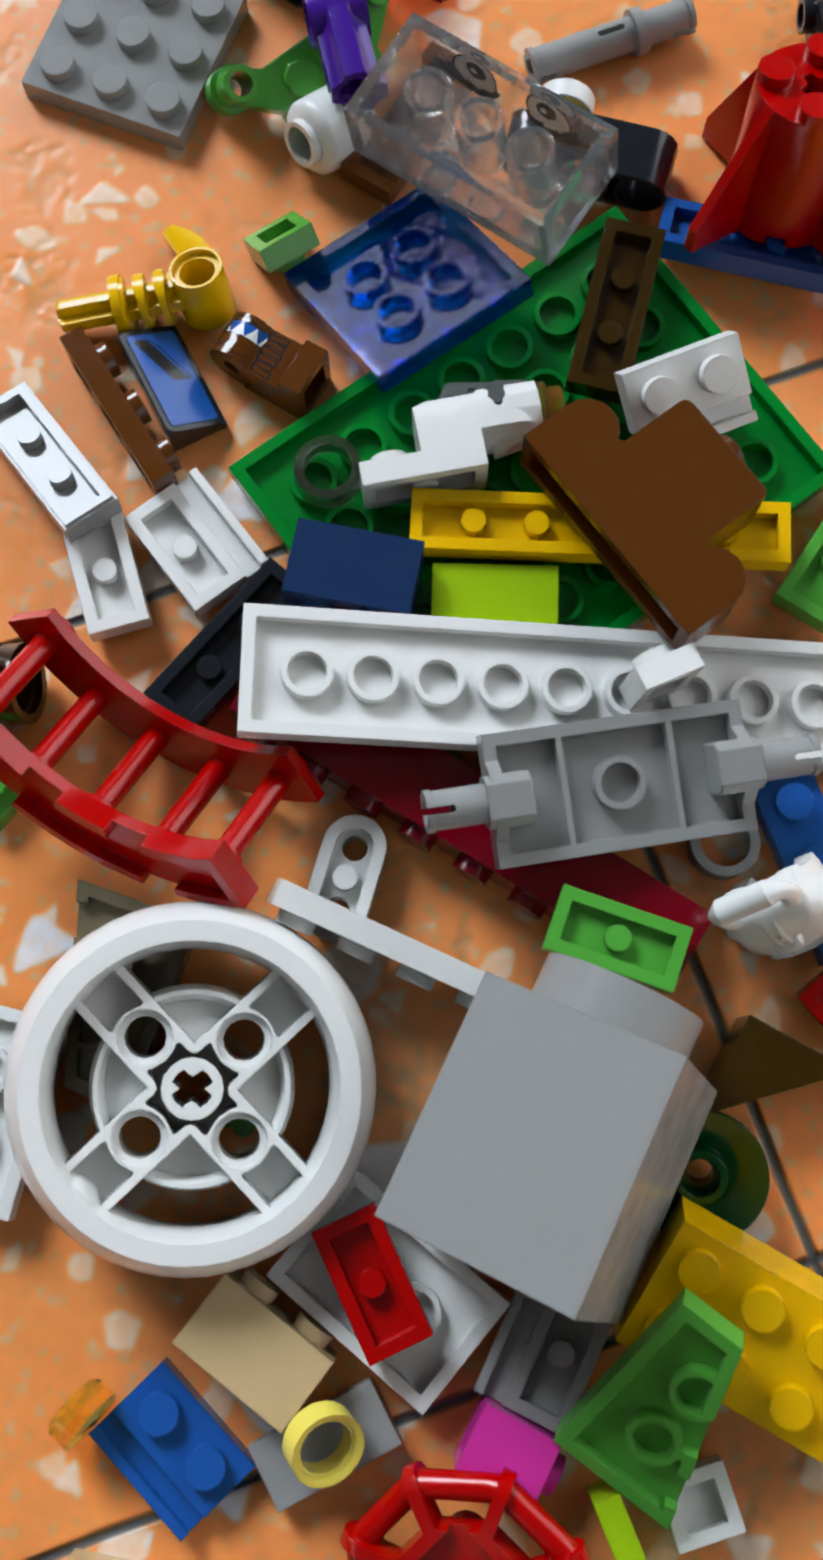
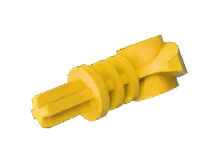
M170 225L162 232L165 242L176 256L170 264L169 273H165L163 268L156 269L152 274L153 282L149 283L146 282L142 272L133 274L132 286L129 287L126 286L120 274L110 275L107 277V291L59 300L56 303V312L61 329L65 333L79 326L83 330L116 324L119 333L122 334L127 331H135L138 326L137 319H143L146 328L150 329L157 326V315L163 314L167 325L175 324L178 318V311L183 312L186 322L191 327L197 330L210 331L224 326L232 319L236 311V304L220 255L212 250L208 243L195 232L184 227Z

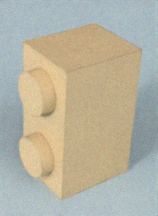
M248 1267L243 1274L238 1270L225 1273L172 1343L281 1434L333 1365L337 1351L328 1345L333 1335L308 1313L301 1311L295 1318L278 1304L275 1299L280 1294L279 1290L256 1270Z

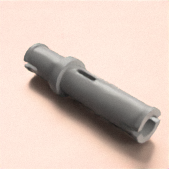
M673 0L643 11L639 6L625 10L622 18L578 31L572 35L533 48H525L523 59L528 79L531 85L536 87L543 82L590 68L596 64L632 53L635 58L648 54L650 46L685 34H693L696 32L695 27H697V15L693 1Z

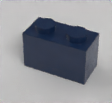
M298 517L282 585L285 604L287 606L414 614L424 568L425 541Z

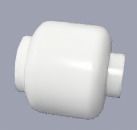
M327 85L291 105L284 129L286 146L293 159L300 166L309 168L318 174H330L340 169L341 162L370 137L371 112L368 105L360 107L332 103Z

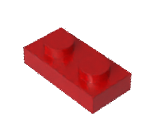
M375 1201L311 1233L369 1366L434 1335L431 1324L385 1222L374 1216L378 1208Z

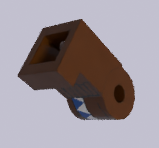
M239 311L233 316L209 353L212 361L223 372L244 384L246 389L299 419L309 413L331 380L328 350L308 340L302 345L273 330L264 321L247 312Z

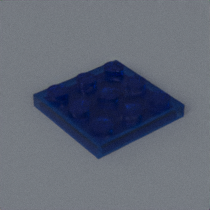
M430 181L419 186L284 273L290 292L383 393L392 389L533 296L531 277Z

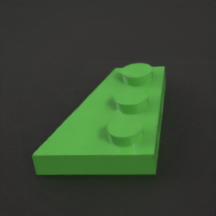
M685 1287L558 1422L553 1441L666 1530H669L676 1513L677 1502L686 1480L689 1481L698 1460L700 1446L710 1422L714 1421L742 1355L745 1333Z

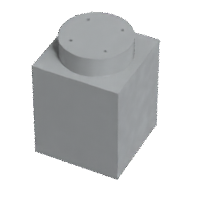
M555 952L548 954L532 990L486 971L374 1216L575 1321L620 1325L717 1095L715 1088L689 1060L704 1022L690 1010L650 988L610 970L565 954Z

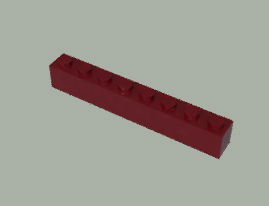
M238 696L230 706L231 713L236 723L238 715ZM243 738L245 741L252 743L294 746L298 754L307 762L309 771L319 786H322L324 781L328 779L347 791L343 799L362 814L376 819L381 812L401 824L397 833L409 843L425 852H430L435 845L456 858L452 867L474 883L485 886L489 879L511 892L507 901L512 906L536 920H540L544 913L552 917L563 884H567L692 927L694 929L680 974L711 924L708 918V910L613 852L500 870L495 869L490 830L486 828L485 824L427 834L423 815L448 812L450 807L421 809V790L429 789L431 791L479 784V778L481 777V772L443 749Z

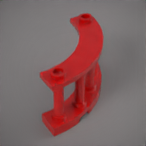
M55 608L14 614L8 623L22 641L26 643V646L0 673V713L44 665L78 699L33 751H29L0 723V781L18 795L11 806L73 849L133 880L144 883L149 875L152 874L167 881L177 883L178 885L175 888L177 896L228 907L246 908L259 887L242 865V853L280 800L319 803L325 794L309 771L308 764L304 758L298 754L294 746H273L232 738L188 721L161 706L126 682L107 666L77 636L73 626ZM100 715L137 742L93 794L86 793L54 771L53 767L92 721ZM158 755L174 764L197 774V776L158 826H153L116 810V808ZM222 785L252 794L219 840L185 835Z

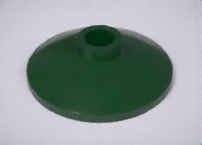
M709 1111L688 1164L695 1159H703L711 1164V1171L703 1178H694L685 1169L660 1230L663 1229L681 1196L705 1208L742 1231L747 1229L756 1220L765 1205L769 1192L770 1175L768 1162L760 1143L752 1132L735 1118L718 1111L712 1113Z

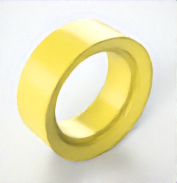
M331 1400L318 1401L300 1410L288 1424L282 1441L283 1455L301 1483L311 1488H328L343 1481L356 1468L364 1450V1434L360 1425L345 1406ZM327 1422L343 1424L341 1442L330 1456L318 1462L301 1460L302 1444L314 1428Z

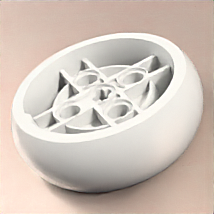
M203 901L167 903L128 913L86 935L67 950L48 970L26 1003L12 1036L4 1076V1112L13 1156L26 1185L50 1219L70 1238L88 1251L111 1263L137 1272L176 1278L208 1277L233 1272L257 1264L279 1253L313 1228L336 1203L360 1163L369 1139L376 1100V1065L368 1027L355 996L329 959L300 934L271 917L246 908L228 907ZM181 949H207L240 956L270 972L243 996L224 987L201 983L173 985L151 992L128 966L146 957L163 952ZM78 1012L102 1040L94 1055L89 1078L90 1108L97 1132L71 1155L61 1133L57 1118L54 1080L61 1044L67 1029ZM138 1017H153L161 1022L165 1029V1045L155 1054H140L132 1049L128 1042L127 1033L129 1026ZM247 1019L254 1021L261 1027L263 1041L256 1053L242 1058L234 1056L227 1050L223 1038L225 1031L232 1023L237 1020ZM313 1019L326 1052L329 1070V1094L327 1109L318 1138L308 1157L304 1159L282 1135L291 1115L295 1094L293 1061L286 1043ZM185 1070L189 1075L195 1076L203 1070L211 1079L205 1084V1090L210 1094L209 1097L203 1102H200L193 1096L184 1102L178 1099L175 1092L180 1089L181 1083L175 1079L177 1074ZM139 1116L150 1118L160 1129L161 1140L158 1145L145 1152H138L129 1148L122 1136V1128L126 1121ZM235 1119L249 1120L259 1131L258 1140L254 1147L248 1152L241 1154L230 1153L223 1148L219 1141V1135L224 1125ZM142 1179L160 1187L183 1191L205 1190L233 1181L255 1206L240 1214L204 1223H175L143 1216L121 1206L117 1202Z

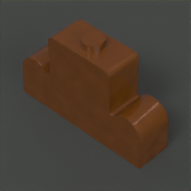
M578 399L567 404L524 435L520 464L670 646L675 650L689 643H695L723 622L742 594L746 582L744 567L737 556L728 549L719 546L752 522L766 496V488L745 464L744 455L738 444L731 437L720 435L699 409L689 400L678 402L627 440L622 441L619 439V420L609 406L604 402L594 399Z

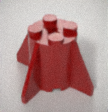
M816 33L808 38L807 43L786 46L762 57L758 68L707 117L702 137L729 164L688 227L684 247L690 253L699 250L711 242H716L730 233L739 231L750 240L764 244L767 235L786 239L784 247L799 248L811 244L823 255V33Z

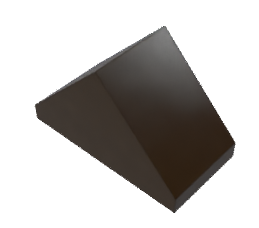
M752 1015L736 1018L706 1076L708 1082L717 1091L710 1113L823 1080V1054Z

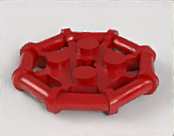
M415 1461L405 1465L402 1469V1477L359 1520H351L345 1525L340 1540L343 1549L347 1552V1560H590L591 1556L585 1541L582 1538H573L516 1480L517 1472L507 1467H504L502 1473L427 1468L422 1461ZM436 1500L490 1504L485 1519L476 1512L469 1510L457 1511L451 1516H442ZM412 1509L420 1530L403 1547L386 1540L384 1535ZM504 1511L538 1544L545 1554L530 1558L498 1526Z

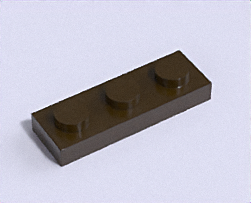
M606 218L564 392L622 405L614 373L631 367L635 363L666 230L615 218Z

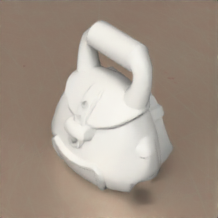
M813 852L795 858L794 865L776 872V874L766 880L762 879L757 882L751 877L735 884L730 892L725 893V896L713 901L708 912V918L714 926L725 929L729 939L736 941L752 954L769 955L772 960L793 957L816 948L823 943V865Z

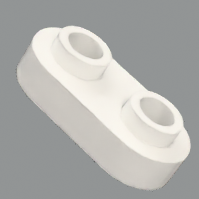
M356 814L343 816L333 822L323 837L307 890L330 901L342 900L349 906L350 910L368 918L387 856L386 838L381 827L372 819ZM352 840L364 842L368 847L365 857L358 861L347 859L343 851L348 842ZM318 925L313 932L320 939L331 943H338L340 935Z

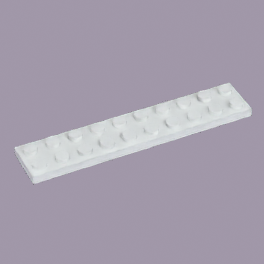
M244 603L236 738L478 751L476 736L739 698L743 725L750 737H757L760 742L813 733L819 740L821 750L799 753L795 755L796 760L822 757L823 759V642L706 634L694 643L705 666L686 687L629 710L618 687L634 668L631 663L632 660L643 652L662 644H667L670 651L674 650L659 631Z

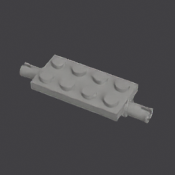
M737 698L476 736L481 769L479 784L431 791L429 789L421 790L420 800L421 809L450 807L448 812L423 815L427 834L485 824L486 828L490 830L495 869L501 870L758 830L755 809L758 789L764 788L767 781L806 775L817 776L822 771L823 759L822 757L798 760L795 758V755L799 753L821 750L819 740L813 733L760 742L757 737H750L743 725L740 700Z

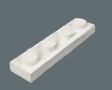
M276 878L266 899V902L280 908L275 921L310 937L316 926H321L340 935L335 948L372 964L376 953H379L399 962L400 965L395 976L430 992L436 980L458 989L459 991L454 1002L469 1009L485 974L480 969L285 879Z

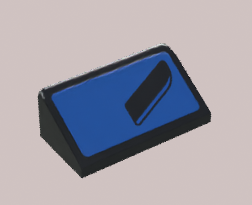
M175 325L127 331L116 336L122 352L174 452L228 427Z

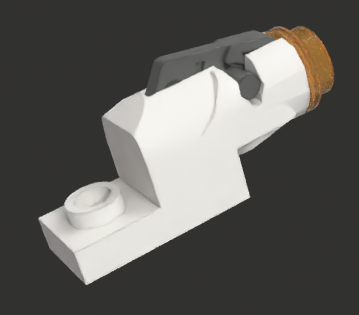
M534 380L446 383L439 399L425 401L412 408V431L416 452L406 454L402 450H386L375 454L370 460L358 462L365 510L411 502L412 488L486 489L489 466L487 455L493 454L496 460L521 451L524 435L566 406L560 385L546 387L543 381L535 382Z

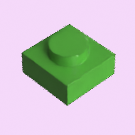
M294 211L243 238L252 260L268 273L273 271L279 273L296 268L306 260V252L320 245L311 222Z

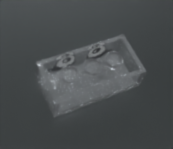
M414 12L343 109L352 144L356 152L548 266L551 265L618 170V128Z

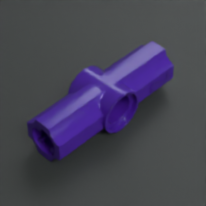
M302 0L309 40L312 49L319 50L322 70L325 74L327 89L332 103H339L344 106H367L375 95L382 92L381 76L370 39L371 22L367 0Z

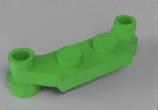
M367 0L371 22L370 39L376 62L383 58L378 49V43L389 0ZM307 35L261 69L250 68L243 64L223 65L211 73L206 81V100L214 112L224 117H234L246 110L282 115L287 123V114L295 101L327 85L325 74L322 70L319 50L312 49L309 35ZM230 78L237 81L240 85L241 96L236 95L232 91Z

